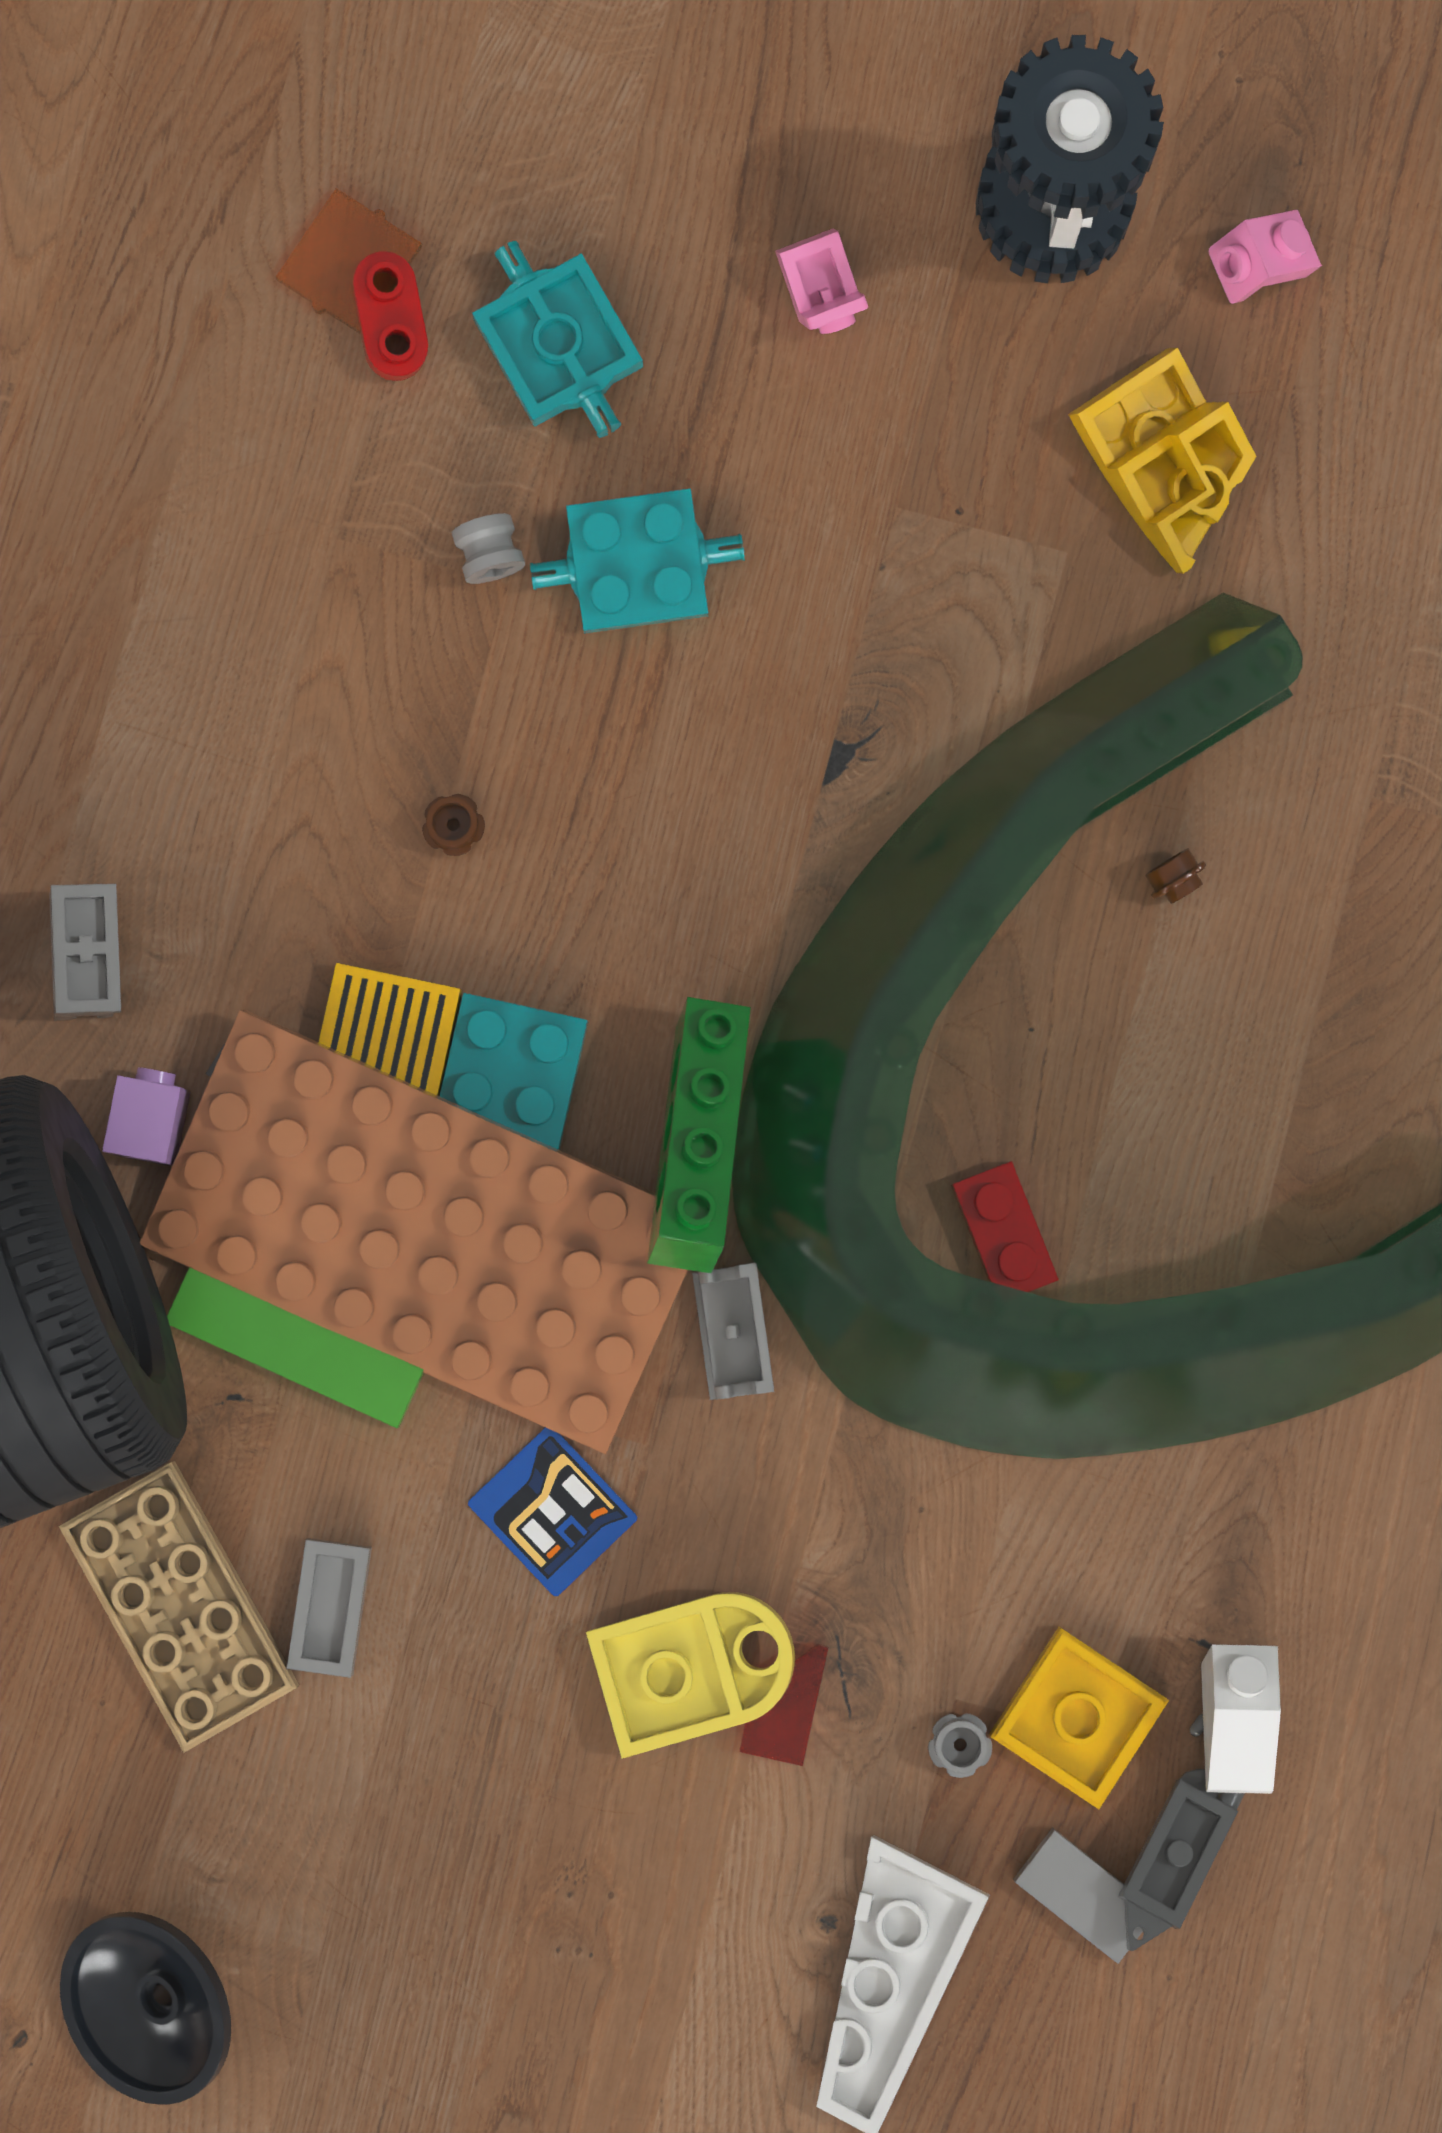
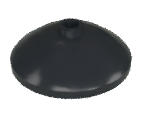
M141 1912L110 1914L85 1928L75 1938L66 1953L61 1969L60 2000L64 2019L73 2042L95 2073L122 2094L149 2104L169 2105L180 2103L190 2099L207 2087L219 2074L226 2061L231 2042V2015L222 1982L212 1963L199 1946L174 1925L153 1915Z

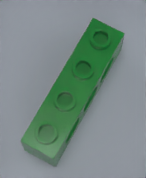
M687 997L675 1029L647 1264L712 1273L724 1248L751 1007Z

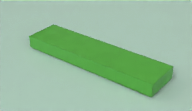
M190 1267L167 1315L169 1325L395 1428L400 1427L424 1375V1369L321 1327Z

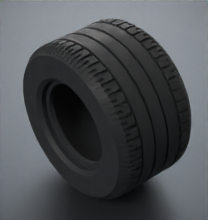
M26 1075L0 1079V1528L52 1509L55 1506H60L89 1495L94 1491L105 1489L132 1477H137L157 1469L171 1459L187 1427V1404L183 1377L169 1321L145 1250L140 1244L138 1232L116 1181L89 1129L68 1098L54 1085Z

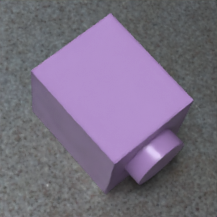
M138 1067L136 1079L117 1075L102 1152L173 1166L180 1149L191 1092L182 1087L174 1086L176 1075L168 1072Z

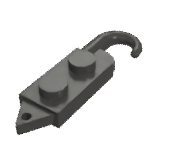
M1203 1713L1196 1718L1190 1727V1733L1194 1737H1198L1204 1732ZM1204 1769L1185 1772L1176 1780L1118 1895L1125 1903L1126 1940L1129 1951L1136 1950L1170 1927L1175 1929L1181 1928L1238 1813L1237 1809L1245 1793L1206 1792ZM1140 1927L1144 1933L1140 1940H1137L1133 1935L1134 1929Z

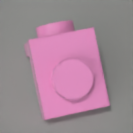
M1298 210L1244 220L1209 248V256L1227 298L1232 304L1244 301L1264 286L1306 278L1322 266Z
M834 228L775 251L798 320L808 329L819 328L821 334L842 330L856 322L855 313L868 308L865 295L857 290L839 232Z

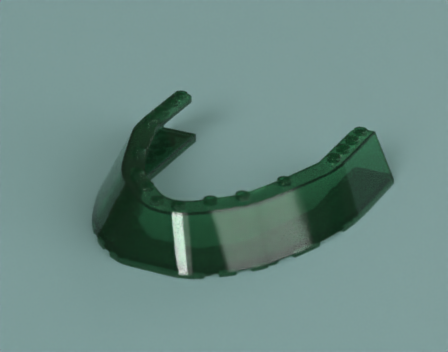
M1221 593L1082 679L1003 732L939 786L877 852L821 926L772 1006L749 1069L739 1113L732 1171L733 1204L736 1222L750 1257L757 1264L758 1270L822 1372L851 1401L881 1419L949 1443L994 1453L1052 1459L1105 1456L1207 1441L1282 1422L1357 1395L1421 1365L1442 1352V1201L1342 1263L1230 1288L1123 1304L1070 1303L1013 1289L946 1269L927 1258L912 1244L902 1228L896 1210V1171L911 1088L918 1059L937 1017L998 928L1074 833L1285 703L1293 696L1288 687L1299 676L1303 665V654L1298 641L1281 615L1226 593Z

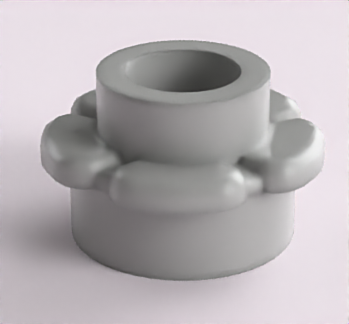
M965 1713L961 1717L948 1714L940 1718L932 1729L934 1738L928 1744L929 1755L933 1763L937 1767L946 1768L947 1773L953 1777L964 1778L973 1775L978 1767L986 1765L992 1754V1741L985 1734L987 1731L986 1725L977 1716ZM959 1738L966 1741V1747L961 1751L954 1748V1742Z

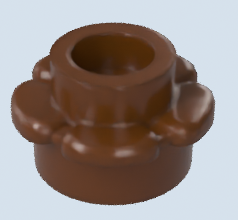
M454 794L449 797L440 796L430 802L424 814L426 823L422 827L426 842L434 849H443V852L449 856H460L469 852L471 844L480 841L485 830V821L483 816L477 813L476 803L468 796L462 794ZM452 819L459 821V828L455 831L449 830L447 827L448 822Z
M1189 848L1179 852L1145 875L1154 889L1151 896L1157 899L1165 895L1170 904L1177 902L1203 885L1197 873L1205 869L1206 863L1204 861L1197 863Z

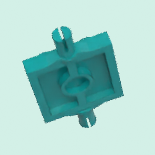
M517 241L507 243L509 253L517 266L514 265L503 245L494 255L499 260L512 284L500 298L474 311L472 315L475 324L533 426L535 427L565 410L582 407L599 438L608 435V428L599 412L613 433L621 426V422L617 419L604 394L614 383L643 368V359L583 254L581 253L555 268L534 272Z
M690 488L567 505L566 510L570 531L567 559L530 563L531 575L534 576L532 577L533 590L571 584V588L580 602L584 634L708 617L704 585L708 565L737 560L745 561L741 534L704 540V535L695 521Z

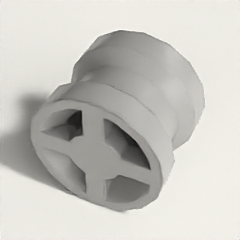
M502 513L479 517L461 524L451 532L456 548L462 550L466 558V562L462 567L466 583L480 584L495 581L512 575L525 566L522 551L513 546L511 539L515 531L511 515Z

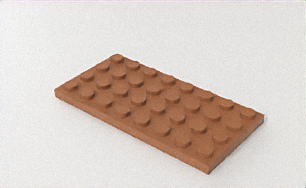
M240 1010L140 1240V1244L143 1247L323 1328L424 1369L423 1373L603 1454L607 1453L688 1272L685 1269L647 1264L656 1193L247 1010Z

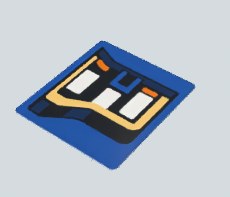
M546 1427L468 1501V1506L553 1596H559L637 1521V1515L559 1433Z

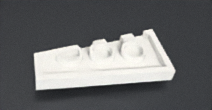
M873 1835L868 1850V1861L863 1886L859 1895L851 1945L841 1983L842 1989L838 2009L833 2023L816 2106L865 2133H879L990 1897V1894Z

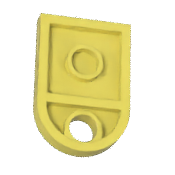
M721 1592L586 1632L622 1759L741 1725L763 1716L782 1698L791 1682L794 1671L795 1651L793 1640L781 1616L762 1600L739 1592ZM753 1631H764L776 1640L778 1656L774 1664L769 1667L758 1668L746 1661L742 1652V1644L747 1634Z

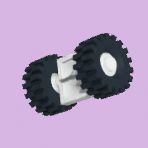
M1071 35L1069 46L1064 49L1060 48L1058 38L1044 42L1040 56L1036 57L1033 51L1030 50L1020 59L1018 71L1016 73L1012 70L1004 81L1001 96L999 95L992 129V148L987 155L978 186L976 215L981 216L978 229L983 241L991 238L993 241L990 252L999 262L1005 256L1009 257L1012 260L1010 271L1021 277L1025 268L1037 271L1035 282L1048 283L1050 274H1060L1061 283L1071 282L1075 280L1077 271L1083 269L1086 276L1099 269L1103 258H1106L1108 261L1118 250L1121 239L1125 237L1136 206L1138 193L1135 192L1142 185L1146 172L1150 170L1162 136L1164 122H1159L1164 107L1161 94L1155 96L1151 94L1155 83L1154 77L1149 69H1146L1139 75L1134 71L1138 57L1128 49H1126L1120 59L1112 56L1111 51L1114 41L1100 37L1097 49L1085 48L1086 35Z

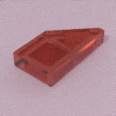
M817 1644L809 1649L808 1652L795 1659L792 1679L782 1698L763 1716L745 1723L739 1752L803 1766L828 1646Z

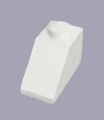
M1212 1644L1201 1663L1206 1792L1271 1794L1274 1788L1281 1714L1278 1646Z

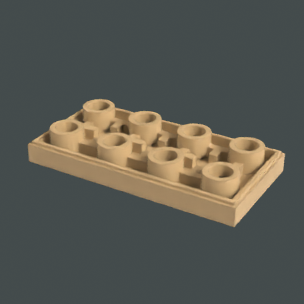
M175 1461L170 1462L59 1526L183 1753L300 1686L291 1669H287L285 1658Z

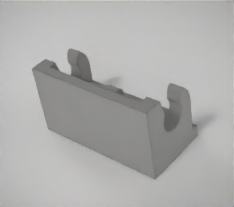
M116 884L51 885L49 900L54 1021L73 1020L77 1016L113 1017L114 1013L121 1012Z
M750 1263L713 1269L712 1273H692L710 1400L774 1392L757 1264Z

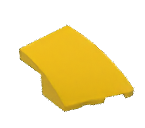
M1167 348L1069 413L1068 416L1102 474L1140 529L1174 571L1184 574L1195 563L1196 560L1192 556L1211 524L1219 522L1226 510L1232 489L1243 481L1257 456L1229 402H1206L1179 349Z

